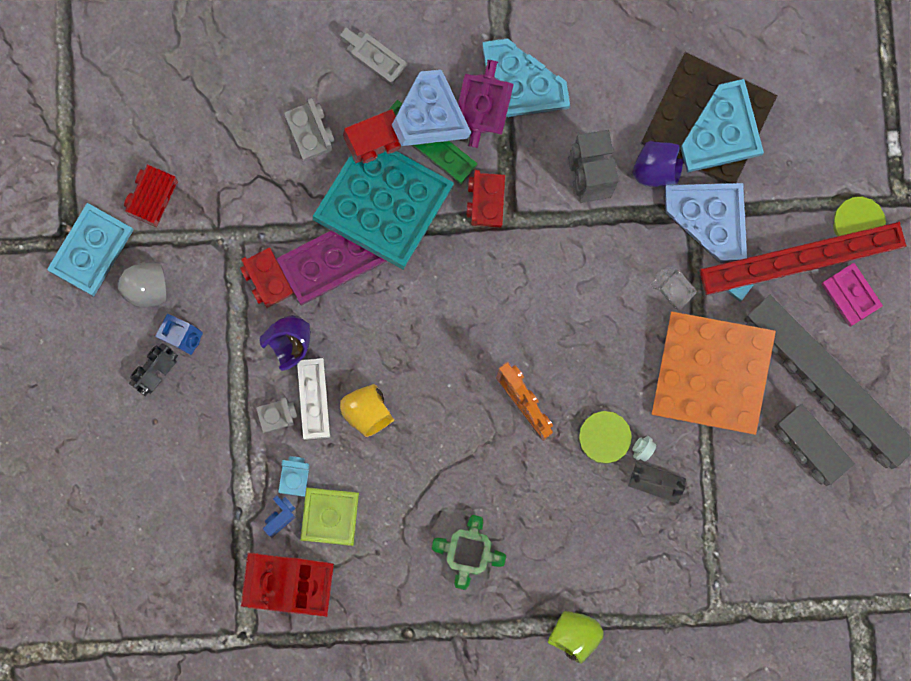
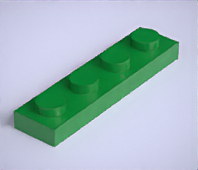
M397 99L389 110L392 109L396 116L403 103ZM450 141L411 145L460 185L463 184L478 165L477 162Z

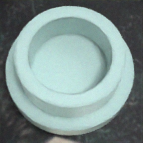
M646 436L645 438H639L635 442L632 450L634 451L633 457L636 460L641 459L645 462L652 456L656 449V444L652 442L653 439Z

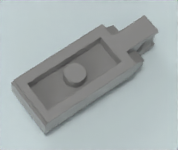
M345 28L340 34V40L349 46L346 51L391 86L407 66L404 60L367 33L359 32L356 35L348 28Z

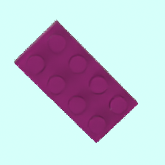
M332 230L276 258L301 306L387 262Z

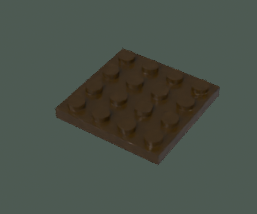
M685 52L641 144L645 145L649 141L677 144L680 148L677 159L681 160L683 158L681 146L720 84L742 80V78ZM745 80L758 133L760 134L778 95ZM747 159L697 171L725 184L737 183Z

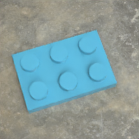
M87 203L47 270L94 297L132 234L133 228Z

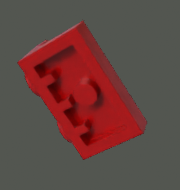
M475 170L474 177H469L468 192L473 193V201L467 202L466 218H471V226L502 227L505 175L480 173V170Z
M270 247L248 259L246 257L241 259L244 266L240 267V270L246 281L252 280L256 288L251 291L258 304L263 302L266 308H269L294 295Z

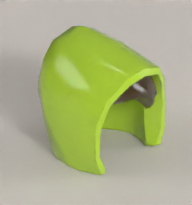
M564 610L547 643L563 650L570 660L582 664L600 644L604 637V632L594 618Z

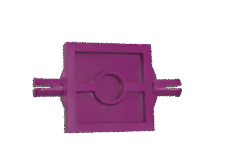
M487 59L485 74L477 76L465 74L458 105L471 131L468 143L470 147L478 148L481 133L491 132L500 135L503 133L514 84L500 81L494 77L498 63L494 60Z

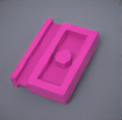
M852 263L821 283L849 327L883 306L855 263Z

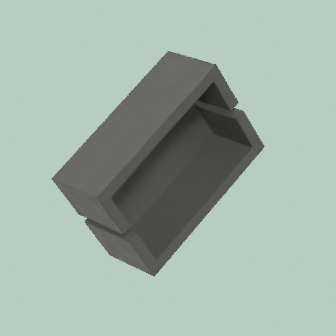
M609 130L579 134L575 143L572 144L568 162L570 171H575L573 189L575 196H580L581 203L611 198L619 182L615 158L604 159V155L613 154Z

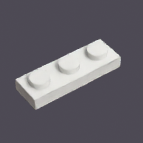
M324 359L301 360L297 366L303 439L330 438Z

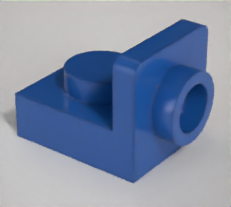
M167 314L155 337L192 355L200 343L203 332L193 325Z
M278 496L273 498L283 511L280 514L277 511L264 521L267 525L263 530L271 538L296 518L292 513L296 508L286 497L282 500Z

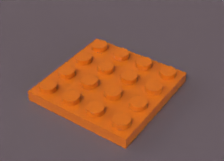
M671 311L652 415L756 435L776 331Z

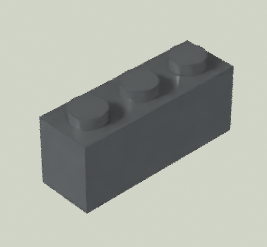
M803 404L793 409L774 426L777 430V437L785 445L790 444L795 450L793 454L801 464L804 465L806 463L811 468L812 477L820 485L823 483L825 486L833 484L855 464Z

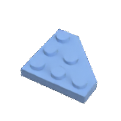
M443 71L420 72L392 123L401 146L467 139L471 131Z
M743 183L665 186L666 214L719 262H733L747 258Z

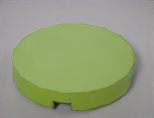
M852 197L844 201L835 211L834 232L837 236L886 225L885 214L881 207L872 199Z
M601 411L594 413L585 420L580 428L579 443L581 450L596 463L609 464L618 461L627 453L631 445L632 435L629 425L623 417L614 412Z

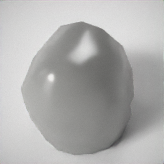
M139 263L127 268L120 276L118 282V290L123 298L132 305L139 307L159 306L166 302L165 279L161 264Z

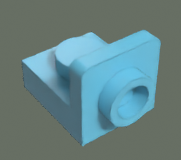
M289 456V461L282 460L278 493L305 497L310 465L304 463V458Z

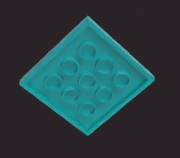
M386 151L380 153L375 160L368 163H363V161L355 163L352 155H350L315 211L312 220L404 270L452 190L454 182L397 151L387 154Z

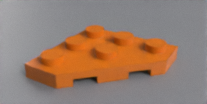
M507 362L499 368L496 379L544 441L552 435L553 431L551 428L553 424L545 414L541 413L537 406V403H539L538 399L530 389L527 390L522 382L524 376L516 365L511 367Z

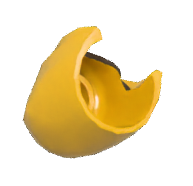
M376 384L355 390L344 396L340 401V410L343 418L365 437L378 433L394 421V418L384 405L383 393Z

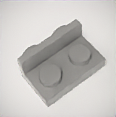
M312 98L307 100V104L284 112L303 162L332 151L331 142L334 141L330 128H324L321 121L325 116L320 104L315 105Z

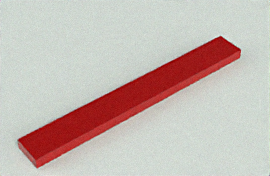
M896 222L703 268L699 272L705 295L707 296L907 247L901 224Z

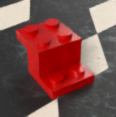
M248 553L241 607L327 617L334 563Z

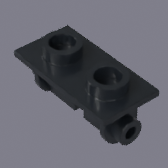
M163 343L160 346H154L147 355L148 361L143 367L138 366L130 376L132 380L129 384L135 389L139 385L140 387L137 391L144 396L148 393L151 394L162 381V379L155 375L156 371L159 370L166 376L177 362L175 359L178 355L171 349L166 353L169 347Z
M636 461L628 486L678 504L685 490L686 478Z

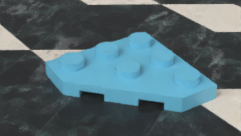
M509 39L482 43L485 67L487 59L497 61L494 77L500 81L514 84L506 117L570 109L567 82L563 78L545 68V65L530 54L527 55Z
M744 79L720 84L684 141L681 146V152L687 173L763 155L764 151Z

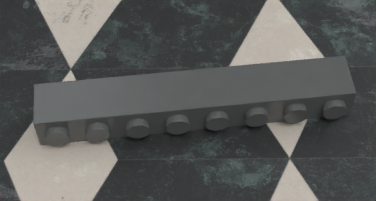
M771 295L766 297L744 319L747 326L776 331L772 354H778L784 360V367L792 374L796 372L803 379L801 381L802 385L809 392L812 393L814 391L821 398L819 400L820 403L828 411L833 410L840 417L838 421L847 430L852 429L858 435L857 440L864 448H871L877 455L875 457L876 460L883 467L897 468L911 455V436Z

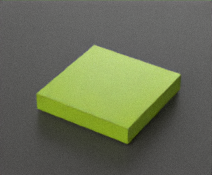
M306 488L300 541L354 546L359 493Z

